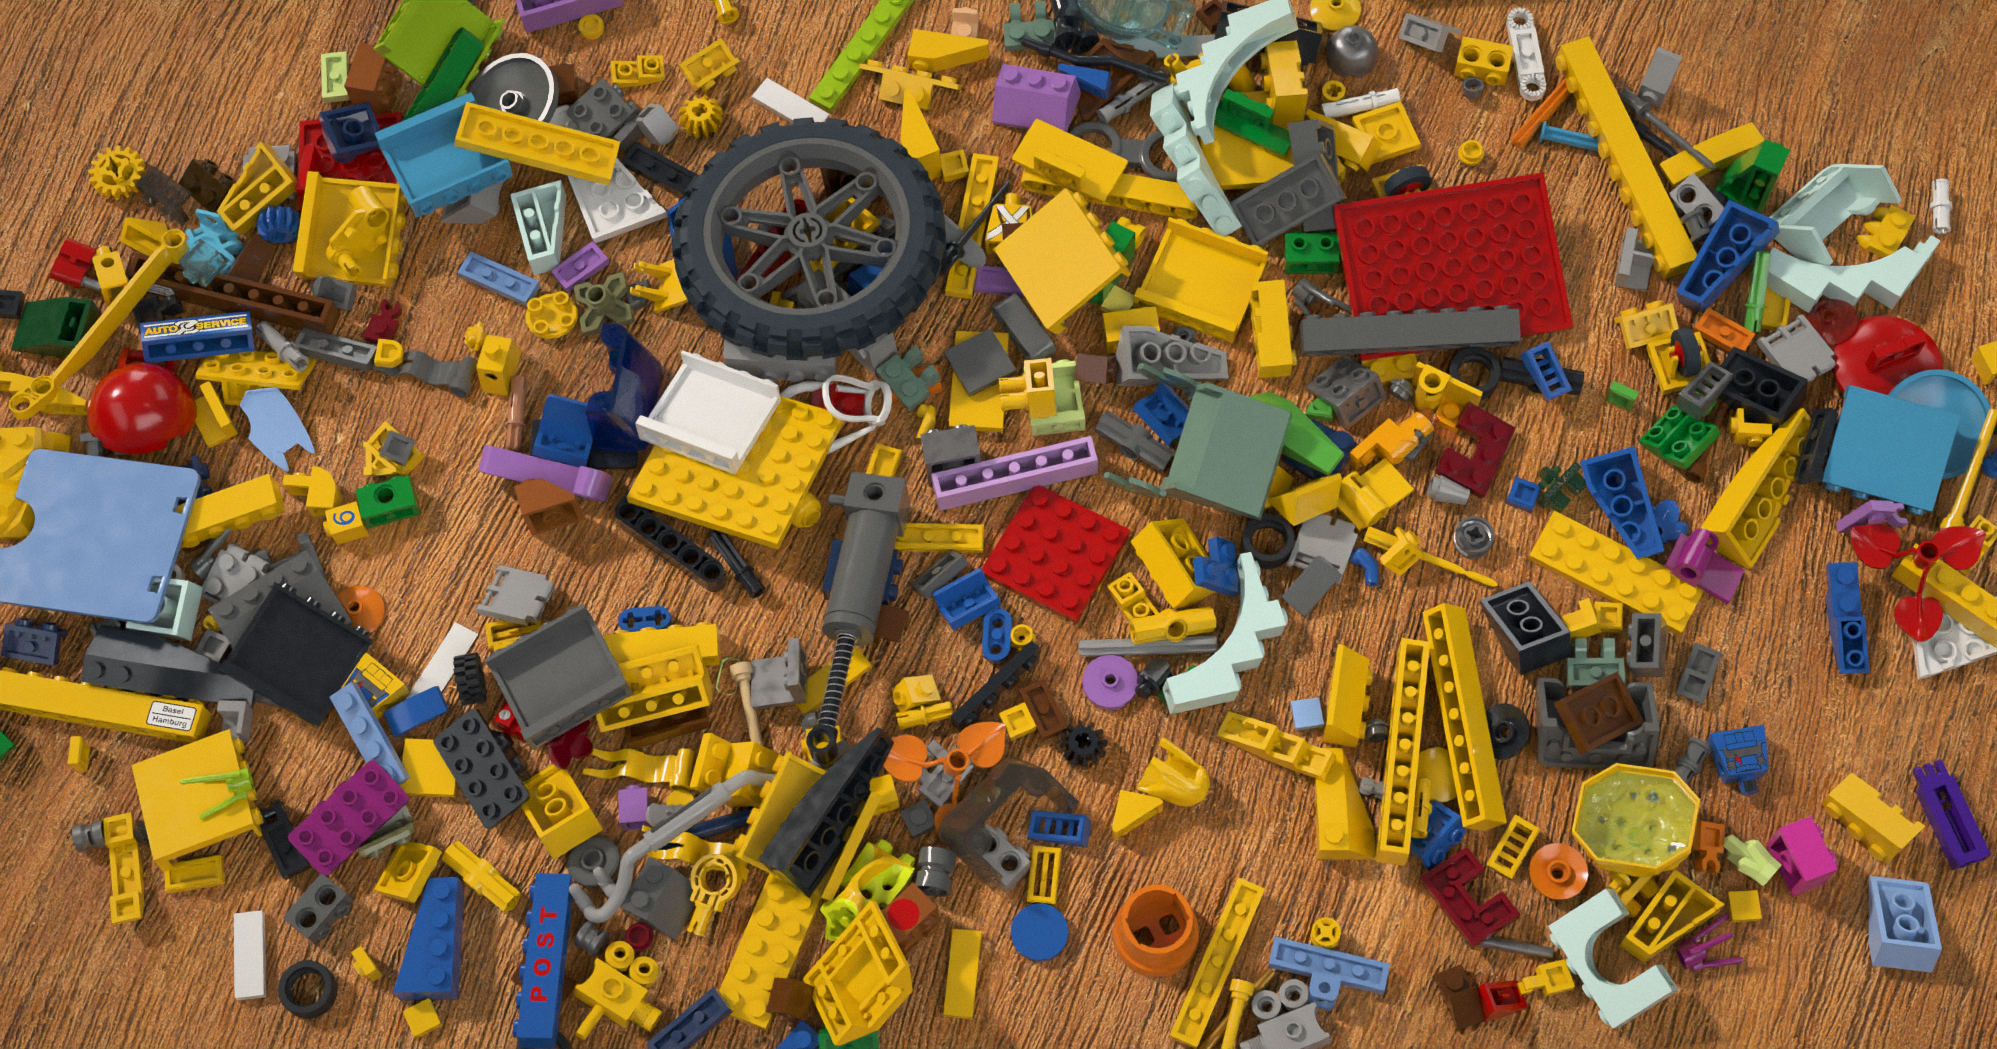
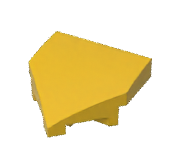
M384 421L368 442H363L366 452L364 476L408 475L426 455L414 446L405 467L381 458L379 454L389 431L401 434L390 423Z

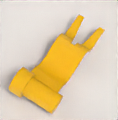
M593 748L591 753L593 756L610 762L626 761V763L607 770L583 769V775L596 778L612 779L618 776H626L645 783H670L669 788L673 791L684 789L691 792L690 783L695 752L690 749H679L677 756H651L633 749L607 752Z
M645 825L642 826V832L645 833L652 829ZM683 832L669 843H678L684 845V847L658 850L656 852L651 850L645 855L657 860H682L694 866L705 855L722 854L731 857L738 864L742 874L741 884L747 882L749 869H747L748 863L735 857L738 851L734 849V846L738 839L735 840L734 845L714 843L702 840L694 834ZM719 865L707 867L709 870L725 872ZM725 873L724 878L726 880L727 878H733V874L727 875Z

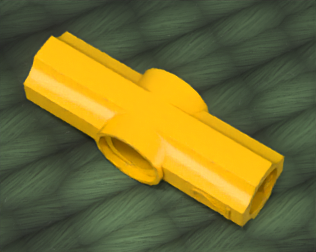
M1211 606L1183 611L1168 608L1161 611L1159 615L1131 619L1129 633L1133 644L1165 639L1179 642L1189 635L1213 632L1216 628V617ZM1176 622L1175 626L1169 629V626Z
M459 841L451 844L445 850L441 859L454 872H457L463 878L462 880L478 895H484L505 914L513 910L519 903L522 896L521 893L508 881L504 880L501 874L484 858H478Z

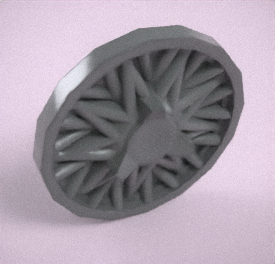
M592 836L572 849L568 857L567 866L569 874H571L576 883L584 887L595 888L600 885L593 875V870L596 867H602L612 879L619 870L621 858L618 848L611 840L605 837Z

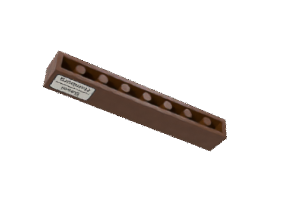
M135 253L126 274L129 281L150 256ZM171 263L147 291V293L163 297L175 294L179 301L228 313L249 311L250 318L268 321L269 323L297 330L306 328L330 335L333 334L340 317V313L332 300L185 264Z

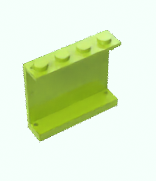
M403 0L373 50L423 87L452 36L459 28L464 27L484 42V45L452 100L466 95V86L469 81H473L478 75V66L481 61L483 62L490 55V46L503 33L502 26L506 20L501 18L493 21L467 0Z

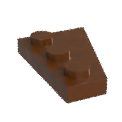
M708 706L626 726V744L629 749H637L709 728L711 724Z

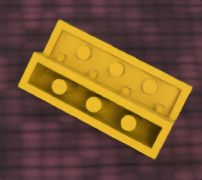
M694 644L619 663L618 666L633 695L597 714L596 718L602 733L709 706L712 701V685L708 667L704 665L699 645Z

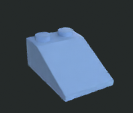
M1870 876L1869 948L1873 966L1932 973L1942 947L1929 883Z

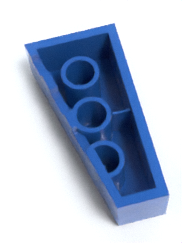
M458 877L428 879L393 990V994L400 1001L426 1000L427 998L431 1000L459 999L465 886Z

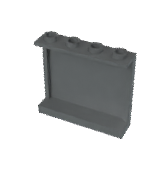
M584 604L569 609L563 616L554 621L544 623L541 628L519 637L516 642L505 648L497 649L491 656L484 659L497 680L521 728L525 741L533 750L633 695L593 617Z

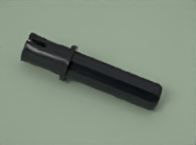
M713 530L710 540L734 572L735 580L741 582L750 598L755 599L761 596L766 588L754 574V567L747 564L726 533Z

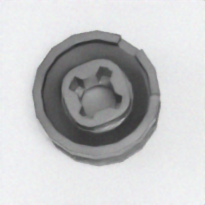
M1477 516L1467 517L1459 522L1455 530L1453 540L1455 549L1466 558H1481L1489 552L1492 546L1494 531L1487 520Z

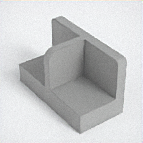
M1406 13L1399 38L1433 51L1442 52L1448 32L1461 35L1462 29L1425 16Z
M1627 227L1622 240L1614 285L1646 291L1654 255H1652L1650 249L1644 247L1642 241L1636 240L1638 229Z

